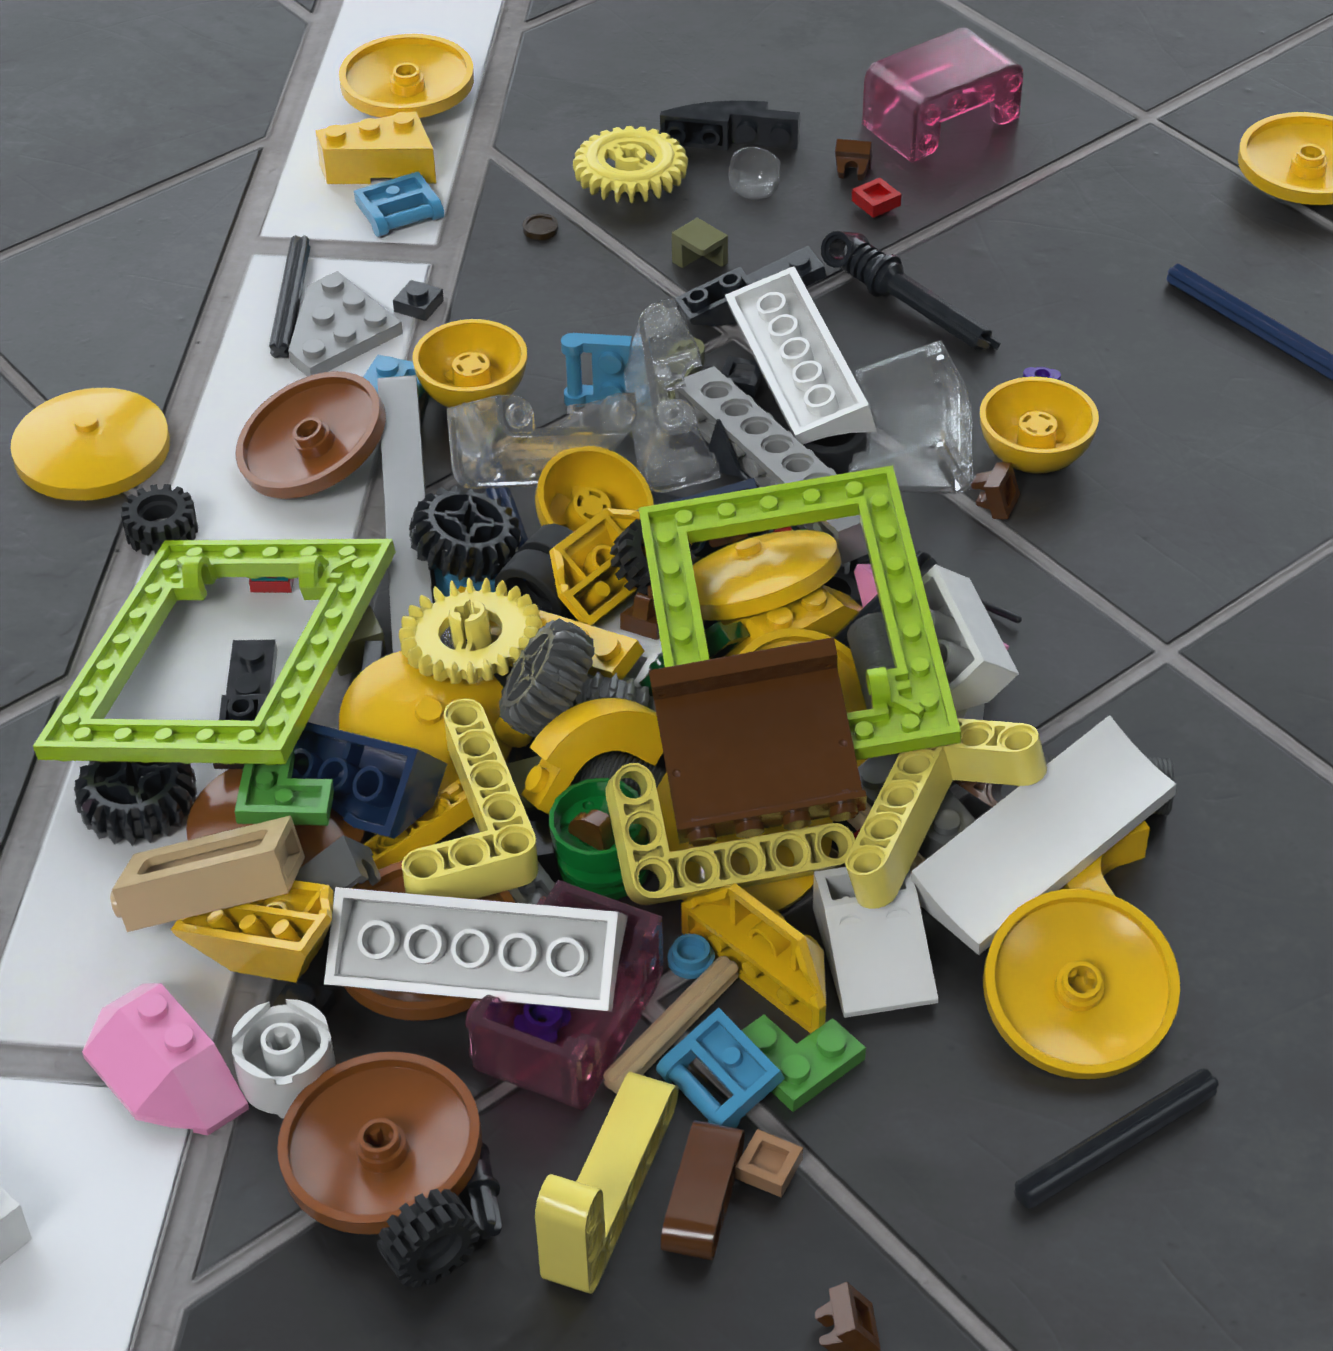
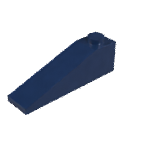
M307 722L294 747L295 762L292 778L332 779L334 796L331 808L344 818L343 820L356 829L395 839L434 806L447 763L415 748Z

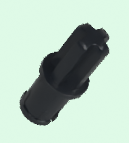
M483 1142L477 1167L471 1179L460 1193L462 1201L467 1203L469 1213L479 1225L480 1230L477 1231L480 1235L479 1239L488 1240L491 1236L500 1234L502 1222L497 1196L500 1193V1184L493 1177L489 1148Z

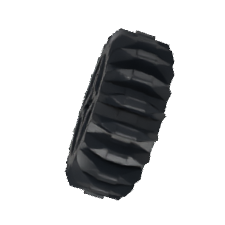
M454 485L450 491L439 487L436 494L427 493L422 501H418L409 525L411 548L417 551V559L427 561L429 570L437 568L442 570L443 577L448 574L457 576L459 582L464 577L471 578L475 583H477L480 577H487L489 580H492L494 575L498 574L518 552L521 542L519 519L512 516V508L502 507L501 498L491 499L487 496V491L482 494L473 492L471 486L467 491L460 490Z
M90 761L89 765L80 767L79 778L75 780L74 791L77 812L81 814L82 821L87 829L93 830L99 839L108 836L115 845L124 838L133 846L137 839L145 838L151 844L153 835L160 833L168 837L170 826L182 827L184 816L189 815L193 802L196 800L195 772L191 768V764L179 762Z

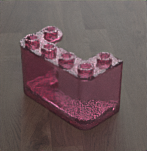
M966 27L959 28L873 63L866 72L864 79L862 125L913 163L932 154L937 149L940 139L941 122L990 102V117L996 123L1002 125L1019 119L1023 68Z
M558 880L549 895H543L537 905L616 911L628 915L616 976L612 1012L567 1008L571 1013V1021L568 1025L561 1027L557 1033V1041L553 1044L514 1028L515 1017L524 1013V1003L503 1002L500 998L487 994L481 1001L476 1000L473 1002L467 1013L465 1025L469 1029L471 1044L469 1057L472 1058L474 1070L583 1111L596 1094L604 1080V1072L614 1063L659 984L663 970L662 916ZM540 1019L538 1021L546 1022L547 1020Z

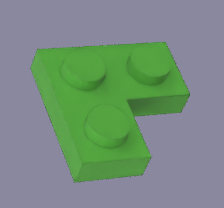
M294 749L286 764H244L234 811L237 824H258L291 815L294 825L328 826L334 796L333 780L292 778L295 762Z
M765 1014L741 1030L783 1074L785 1079L771 1092L792 1112L864 1061L866 1056V1047L833 1018L798 1043H795Z

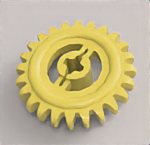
M626 126L623 130L620 127L613 128L612 132L604 130L600 132V136L592 135L589 137V141H584L580 145V148L575 152V159L573 160L575 178L577 181H581L583 189L590 188L591 195H595L601 187L603 200L613 190L616 203L619 202L621 194L627 192L631 204L634 201L636 192L642 194L645 202L648 201V190L650 189L653 190L654 195L659 199L661 198L662 186L666 192L671 193L673 185L680 186L681 178L686 177L688 167L686 150L680 145V142L671 138L667 133L659 134L657 129L647 131L646 127L641 126L638 129H634L633 126ZM646 153L655 158L653 163L646 160ZM607 158L615 161V168L606 163Z
M486 577L483 581L482 589L475 591L471 578H468L467 587L463 593H460L455 583L450 581V596L445 597L437 587H434V604L426 596L420 595V607L410 605L408 609L409 616L402 617L399 639L402 654L408 658L410 666L419 668L420 674L424 676L433 674L434 680L440 682L450 678L451 684H459L462 679H467L468 684H475L478 678L481 677L485 681L493 680V674L495 673L501 676L508 674L509 666L513 667V663L518 660L521 650L525 649L530 638L536 636L538 629L542 627V621L537 605L532 604L529 594L521 596L518 586H514L507 594L506 584L502 580L497 585L496 591L491 592L490 581ZM489 620L498 624L502 629V633L492 644ZM448 627L451 630L455 650L450 649L440 640Z

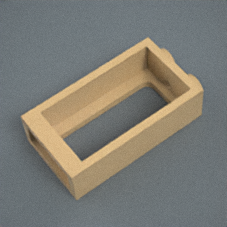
M290 815L133 854L110 894L114 914L118 918L122 917L126 931L130 932L289 893L305 858L292 817Z

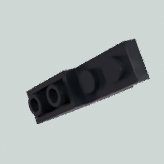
M731 100L696 103L661 111L660 134H669L671 138L676 139L684 147L728 151L729 144L736 143L798 149L800 142V112L768 110V102Z
M806 246L749 275H746L743 269L738 267L676 297L675 301L692 325L733 324L737 322L728 306L726 294L793 266L796 268L805 287L827 277L822 262L810 247Z
M275 639L233 640L226 695H222L219 720H255L274 685L278 651ZM213 763L214 769L244 768V764Z

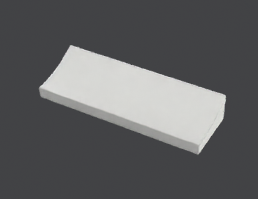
M794 266L725 295L728 306L792 434L802 445L834 435L877 432L869 404Z
M1109 715L1049 762L1043 779L1035 784L1016 788L911 871V881L915 884L920 906L975 953L980 955L990 947L996 932L1012 912L1025 902L1039 895L1061 889L1174 797L1177 784L1141 753Z
M335 887L324 984L612 1012L616 976L628 915L616 911Z

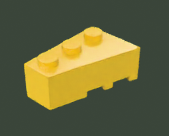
M416 111L399 112L393 116L377 119L367 118L356 123L331 125L325 129L315 130L319 164L327 184H371V178L394 179L418 171L428 184L436 183L433 147Z

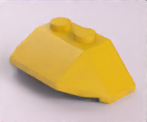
M605 508L549 551L558 597L579 622L591 626L595 625L637 592L638 588L635 586L630 591L624 587L628 582L625 577L620 580L616 577L615 573L620 568L612 567L611 560L615 556L611 555L610 551L615 545L613 542L633 521L640 519L639 511ZM641 546L643 554L647 559L645 547Z
M822 585L812 593L782 607L752 616L721 620L723 625L741 621L750 634L748 638L724 657L739 654L756 638L779 629H808L834 637L863 607L849 595Z
M294 880L287 894L176 921L170 930L175 936L232 972L296 983L301 975L306 972L311 961L323 945L332 921L334 891L329 885Z
M736 883L689 897L681 903L682 933L684 935L697 934L704 937L713 948L715 959L720 956H727L731 961H735L739 967L738 977L810 1034L825 1024L824 950L813 937L803 935L787 923L781 913L775 909H769Z

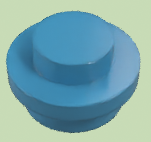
M685 934L678 937L670 947L667 955L668 966L675 975L681 978L697 979L715 961V953L704 937L697 934Z

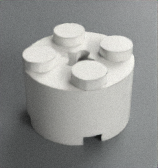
M286 999L287 1005L270 1007V1002L257 1005L241 1017L235 1025L232 1034V1057L238 1084L245 1099L255 1108L267 1113L278 1114L283 1119L298 1094L306 1086L319 1078L326 1070L336 1066L331 1034L325 1016L313 1005L294 999Z

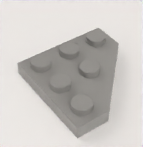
M336 271L307 286L288 349L290 362L306 376L328 372L403 334L402 322L345 276Z

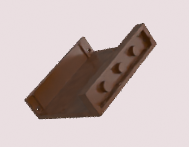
M834 637L649 670L680 844L689 842V845L692 844L694 847L706 846L715 843L717 837L736 834L738 838H751L763 834L765 828L782 825L787 830L801 829L809 826L812 823L811 820L830 817L832 821H845L855 818V815L859 814L858 812L866 810L867 796L865 789L862 790L837 668V650Z

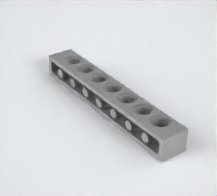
M715 366L674 381L677 414L709 444L716 420L720 419L741 469L750 478H754L755 483L759 487L837 475L832 468H828L821 462L812 450L803 446L790 431L785 430L774 420L770 413H766L754 402L750 395H746L734 384L731 378H727ZM859 515L797 525L800 529L821 531L834 537L841 556V565L868 554Z

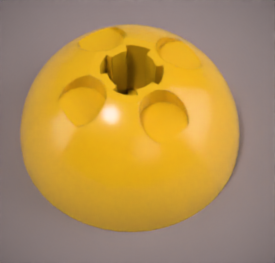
M466 319L449 322L429 331L416 344L412 357L414 370L420 384L438 403L447 408L460 411L459 407L462 403H470L474 400L480 404L482 411H485L504 402L519 386L526 370L527 347L523 338L506 325L489 320Z
M1023 377L1004 382L988 392L980 406V425L989 448L1001 461L1012 463L1014 469L1027 473H1050L1063 469L1075 462L1090 446L1099 422L1097 407L1086 393L1069 383L1047 377Z
M597 446L571 447L552 457L540 474L535 493L536 512L541 527L554 523L565 526L573 532L605 508L636 511L640 507L654 505L649 485L640 471L618 453Z

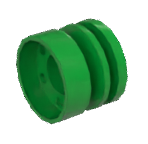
M610 778L586 779L569 786L555 799L549 811V828L552 844L555 848L558 874L569 891L579 898L594 902L616 901L627 896L616 845L614 843L607 850H597L570 834L568 828L570 822L580 812L588 814L594 809L609 814L606 786ZM620 781L621 792L626 797L634 799L640 797L636 790ZM631 824L629 827L631 839L639 845L649 844L648 830L643 825ZM641 870L639 872L640 885L646 882L650 870Z

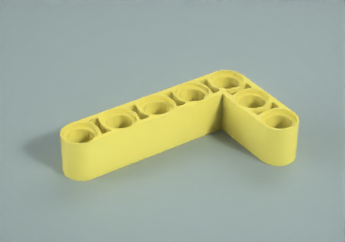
M472 699L455 700L447 705L444 710L447 747L480 833L413 850L404 857L402 872L405 893L477 899L525 886L537 877L536 838L484 708L479 702Z
M958 718L961 730V743L899 753L845 861L857 902L862 907L869 909L884 907L897 896L953 780L1029 786L1043 779L1047 772V765L1039 733L1035 727L1024 723Z
M629 763L622 766L611 777L606 786V800L624 888L627 896L633 902L640 905H652L685 899L733 883L744 888L814 875V871L838 868L845 864L846 857L855 841L853 833L846 826L839 823H830L670 852L652 772L646 766L639 763ZM630 778L635 780L641 789L640 797L636 799L626 797L621 792L620 779ZM631 824L643 825L650 834L649 844L639 845L631 839L629 835ZM823 837H828L837 844L839 848L837 859L830 858L823 853L821 848ZM778 845H784L793 852V867H787L778 861L776 857ZM733 853H739L748 860L750 864L748 875H741L734 871L730 859ZM686 862H696L703 868L705 872L703 883H694L687 878L685 874ZM641 870H650L657 875L659 879L658 891L649 892L640 885L639 872Z
M629 1071L621 1084L577 1181L549 1174L546 1177L539 1192L535 1208L541 1278L589 1294L596 1290L674 1114L679 1090L677 1085Z

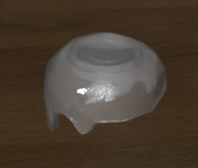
M757 147L741 148L734 152L731 157L728 170L731 188L740 196L750 200L769 198L778 190L781 180L780 160L764 149Z

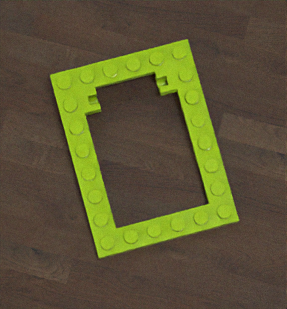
M893 465L639 508L665 667L709 660L689 543L859 515L895 668L888 670L885 667L867 669L866 681L868 693L872 699V709L847 713L856 760L961 743V730Z
M165 540L34 743L33 748L37 759L59 760L63 762L121 761L142 763L179 762L184 764H286L396 553L393 540ZM223 577H247L249 579L261 577L294 579L299 577V588L304 600H320L254 721L104 719L177 600H204L207 596L204 584H214L216 579Z

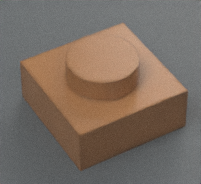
M757 1129L735 1167V1179L782 1197L803 1160V1147Z

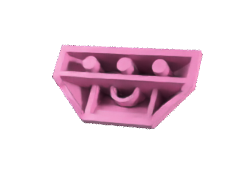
M161 983L141 984L101 1009L82 1051L83 1057L136 1120L171 1128L193 1129V1133L208 1136L249 1110L247 1100L215 1043Z

